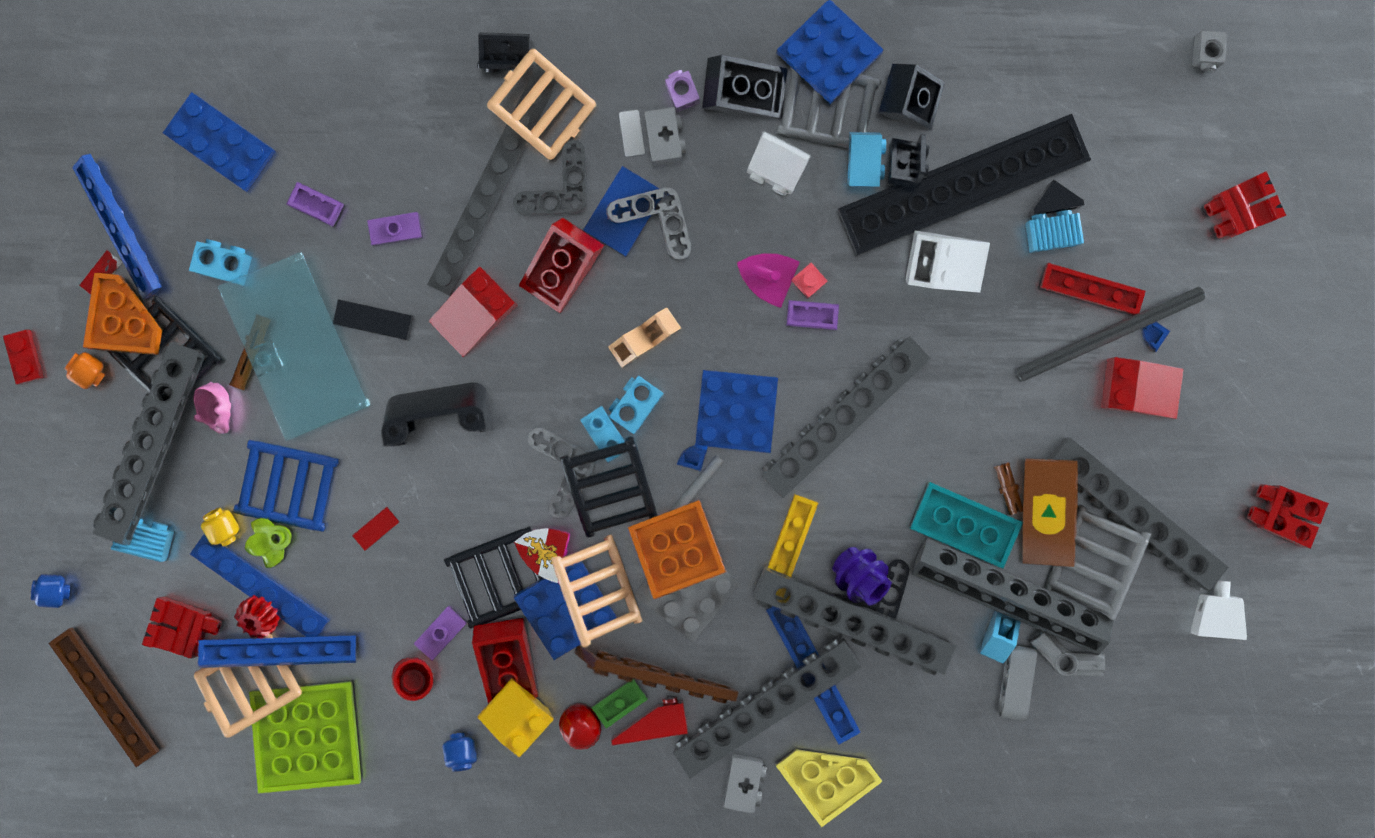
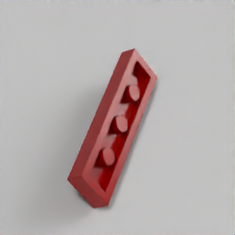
M1051 263L1046 264L1040 285L1041 289L1132 315L1140 313L1146 292L1145 290Z

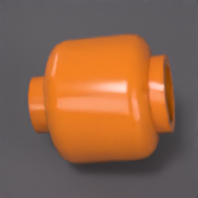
M82 352L80 355L75 353L64 368L67 371V379L82 389H89L92 385L97 387L105 377V374L102 373L104 364L87 352Z

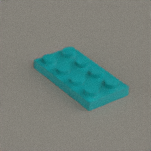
M928 482L909 529L1004 569L1023 522Z

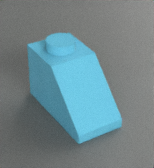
M994 611L984 634L980 654L1004 664L1016 647L1021 622Z

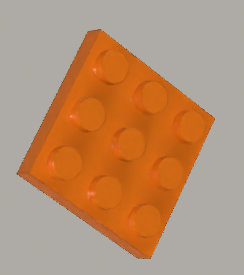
M699 500L628 527L653 599L661 598L727 573Z

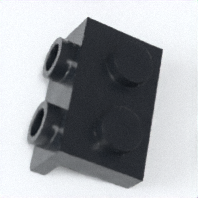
M479 32V60L477 68L484 69V72L489 73L498 72L499 69L513 71L530 50V34Z
M920 134L917 142L892 138L889 151L888 184L918 189L922 179L926 180L929 172V165L926 164L929 145L926 144L925 134Z

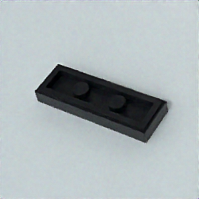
M338 299L333 324L408 340L413 316Z

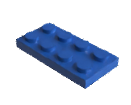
M192 92L163 131V134L246 192H248L276 152Z

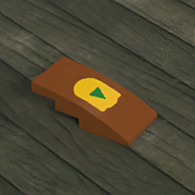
M1025 459L1023 564L1075 566L1078 461Z

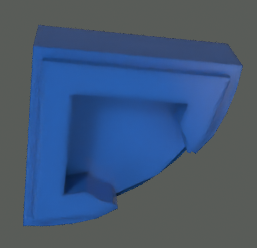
M1154 322L1143 327V337L1148 348L1153 352H1157L1170 331L1158 322Z
M694 445L687 448L679 456L677 465L701 471L708 446Z

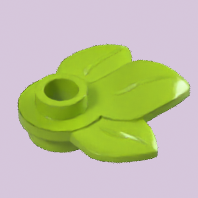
M265 518L252 521L251 527L255 534L247 539L245 550L253 556H262L265 567L272 568L283 560L284 549L291 542V532L287 527L274 525ZM275 534L280 537V542L277 541Z

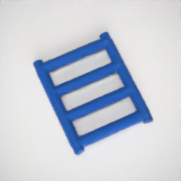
M248 440L247 449H250L239 503L235 504L233 513L257 519L265 518L271 522L323 532L325 530V523H322L333 469L334 467L337 468L339 459ZM260 452L274 455L263 509L249 506ZM285 457L299 460L288 515L273 512ZM309 463L324 466L312 520L298 517Z

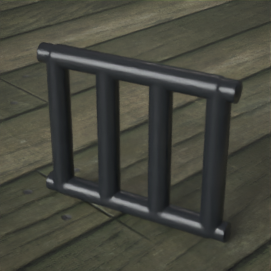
M158 296L152 299L151 303L153 305L148 309L151 316L155 318L160 312L170 321L162 330L160 348L179 330L188 339L183 346L190 349L197 347L205 354L206 358L203 360L195 380L196 383L214 364L218 365L223 359ZM107 351L131 376L150 392L153 385L151 379L140 368L153 354L140 353L132 362L122 352ZM164 392L162 393L163 401H167L171 397V395L168 397Z
M633 436L625 438V442L571 458L569 455L560 458L586 537H592L595 535L594 532L644 517L651 519L658 516ZM628 452L631 464L577 480L574 467ZM635 474L638 486L584 501L581 489ZM642 496L645 506L643 508L595 522L590 520L589 510Z
M530 526L444 559L446 566L451 568L470 620H467L470 629L521 610L516 601L502 606L483 554L498 550L514 595L523 590L507 545L514 543L524 534L531 532ZM472 558L475 560L493 608L492 611L481 615L478 614L460 563ZM533 572L536 581H538V580H540L541 578H543V577L537 575L535 572Z

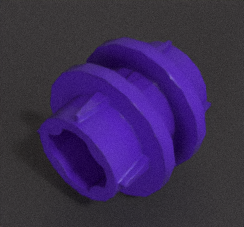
M856 547L848 548L838 556L832 568L837 575L835 585L841 591H847V597L853 603L865 601L868 605H873L887 594L892 584L887 578L888 566L883 561L877 560L876 554L871 549L859 551Z

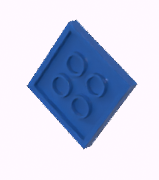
M827 0L777 49L776 54L831 104L883 53L884 49L831 0Z
M703 370L695 445L771 453L778 378Z
M582 561L565 568L569 582L590 574ZM541 578L514 595V600L553 660L581 644L559 583ZM596 583L573 592L578 607L604 596ZM610 605L582 616L587 631L618 618Z

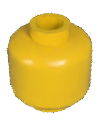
M219 507L202 517L204 521L201 523V529L212 545L221 544L225 547L236 540L235 535L239 532L240 528L230 510H222Z

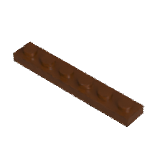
M73 627L67 629L48 643L135 767L140 766L160 751Z

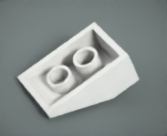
M764 132L748 166L747 173L751 174L750 178L757 183L763 184L766 182L772 185V190L778 194L785 196L788 193L792 195L806 168L810 155Z

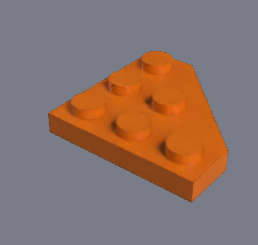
M94 273L83 347L94 350L158 355L162 329L125 279L116 274Z

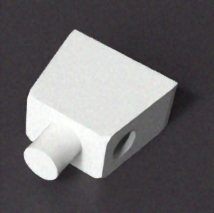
M1218 580L1214 585V595L1200 594L1191 627V634L1247 640L1243 598L1230 596V581Z

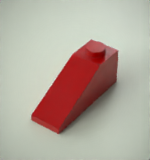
M677 697L662 699L663 703H658L612 736V746L688 734L683 700H678Z

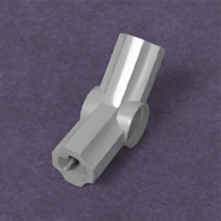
M1044 631L1037 633L1030 641L1037 651L1051 664L1053 669L1062 675L1104 676V654L1069 652L1055 636ZM1063 657L1070 659V666L1066 670H1061L1059 667V662Z

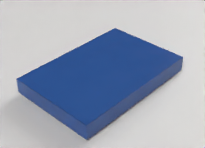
M622 166L583 231L627 257L652 215L622 223H614L606 215L607 206L612 201L660 188ZM652 194L651 197L654 201L655 210L657 208L656 204H659L662 198L655 199V194ZM639 198L636 201V209L639 212L644 213L649 209V202L645 198ZM626 201L628 206L619 208L618 204H615V209L611 211L612 215H617L618 219H620L622 213L630 211V216H634L630 207L631 201Z

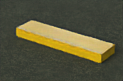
M794 494L767 566L768 568L787 576H792L818 506L817 502ZM781 588L777 590L775 595L784 598L787 589Z

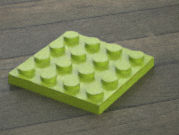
M352 681L299 686L302 691L300 697L252 724L258 793L361 783ZM288 687L271 689L276 698L290 691ZM251 690L249 692L250 706L253 712L267 704L260 690Z

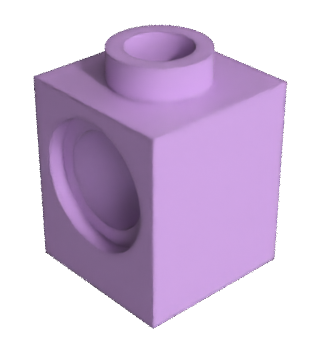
M678 70L668 75L669 78L665 80V86L676 113L700 104V98L689 70L686 72ZM679 84H684L689 90L686 94L679 95L675 92V87Z

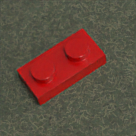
M26 329L3 336L16 385L43 379L44 376L31 330Z

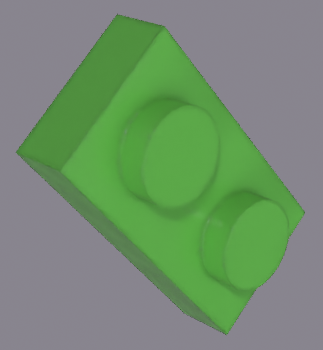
M633 678L632 682L623 684L593 705L592 709L607 729L648 700V697Z

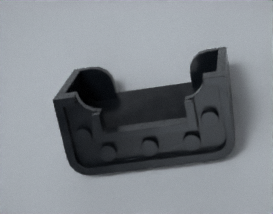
M471 382L392 396L387 402L381 429L383 447L407 445V436L417 430L415 420L455 413L458 415L460 426L466 431H492L493 425L485 387L479 383Z

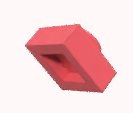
M812 263L791 280L807 299L828 282Z

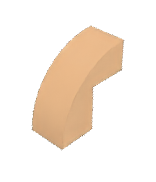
M665 308L639 327L622 335L608 348L623 368L680 330L681 327L669 309Z

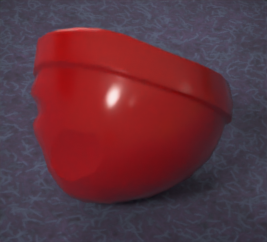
M404 658L394 666L391 675L392 686L402 699L418 701L429 694L433 687L434 678L430 667L424 660Z
M584 703L572 704L564 710L560 717V732L564 740L571 747L579 750L588 749L599 740L601 734L600 719L591 706Z

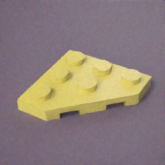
M795 749L775 764L821 827L883 782L869 762L861 758Z

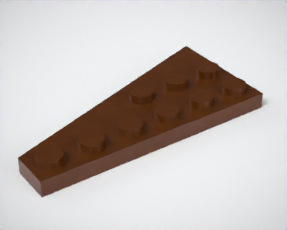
M579 645L574 654L587 663L588 668L593 669V672L598 675L608 676L609 673L618 675V679L632 682L633 678L641 680V683L646 686L656 687L657 684L665 685L666 690L680 693L681 689L687 690L691 696L703 698L704 695L712 696V700L724 704L727 703V700L736 702L739 692L730 686L702 678L694 681L693 677L677 671L672 676L670 672L663 670L662 667L627 657H620L619 660L616 659L615 655L602 650L594 654L585 647L583 648L582 645Z

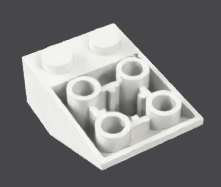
M914 231L905 280L908 285L926 288L980 292L990 243Z

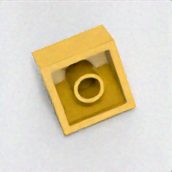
M513 679L502 688L477 716L497 740L519 758L554 720L548 707Z

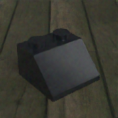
M892 64L879 112L894 121L932 130L945 82L916 64Z

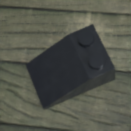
M726 55L710 57L707 60L702 109L782 119L788 68Z

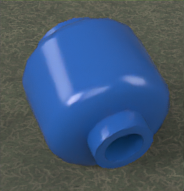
M41 574L37 580L32 582L31 600H35V604L38 607L60 608L64 600H69L71 585H67L65 578L61 575Z
M456 733L450 735V740L443 743L442 748L446 767L452 768V772L472 769V764L477 761L475 740L473 738L465 737V733Z

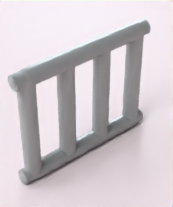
M790 67L792 75L782 124L778 126L776 133L849 149V138L840 136L851 85L838 97L831 135L816 132L823 97L815 89L806 130L791 127L801 76ZM860 75L853 84L866 86L857 132H867L875 90L879 88L881 79Z
M1080 505L1077 510L1075 545L1127 566L1120 581L1075 561L1074 567L1053 566L1044 589L1059 592L1107 613L1106 616L1109 619L1115 620L1149 543L1151 534L1148 532L1140 534L1090 513L1085 506ZM1083 521L1137 543L1131 557L1078 535ZM1063 568L1115 589L1116 593L1111 604L1059 582L1058 580Z

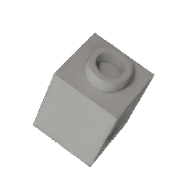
M1201 31L1194 37L1192 67H1201V71H1215L1216 68L1223 65L1226 58L1227 32ZM1205 47L1213 50L1214 57H1209L1206 54Z

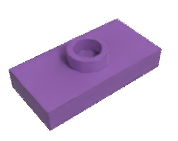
M299 182L296 183L286 205L334 227L344 206L343 203Z
M418 212L367 220L372 246L422 238Z
M789 300L786 326L837 330L839 304Z
M448 606L418 638L414 645L433 661L468 622Z

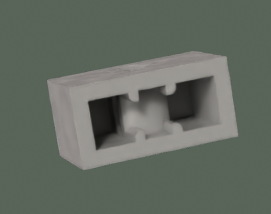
M674 107L644 111L652 166L682 161V154H686L684 138L679 139L678 129H682L681 115L675 114ZM662 131H667L668 135H671L669 136V141L664 142V138L661 137L663 135Z
M732 753L723 801L724 808L754 814L755 806L760 807L762 792L758 791L760 781H765L767 767L763 766L762 758ZM747 778L751 785H747L746 789H743L741 783Z

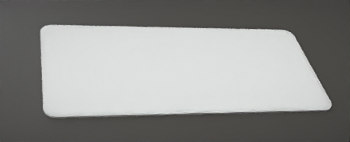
M639 111L620 112L619 118L625 156L645 154Z

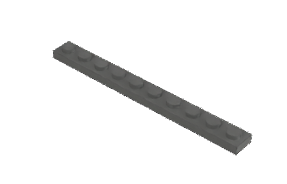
M536 64L515 109L545 73L539 65ZM555 79L551 80L519 120L530 131L537 124L557 84ZM506 125L427 284L449 296L453 294L528 143L510 126Z

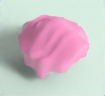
M210 382L195 389L193 401L196 415L193 417L194 420L206 424L219 434L228 433L230 429L231 403L225 388L219 383Z

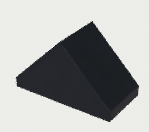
M1053 180L1047 185L1029 211V217L1038 214H1052L1064 210L1079 209L1085 205L1084 200L1056 180Z

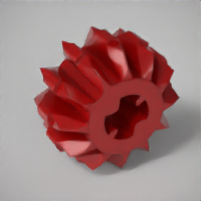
M253 595L238 605L234 618L238 621L236 626L241 627L243 633H248L251 639L254 637H267L278 626V621L280 620V617L276 614L278 609L273 608L271 602H266L263 596L258 598Z

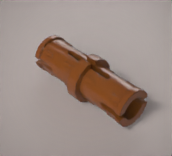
M1010 462L994 466L1001 486L999 492L1004 496L1008 514L1013 515L1017 514V512H1023V506L1017 490L1019 489V484L1015 483Z

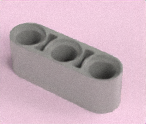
M1016 645L1007 658L999 703V717L1022 721L1027 720L1036 666V648Z

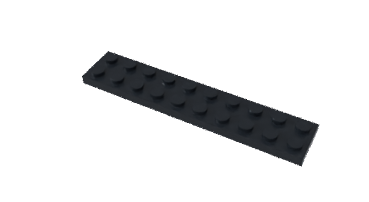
M1069 114L928 172L926 180L922 179L918 189L894 185L840 207L838 212L856 256L910 235L914 231H920L1091 161V158L1073 114Z

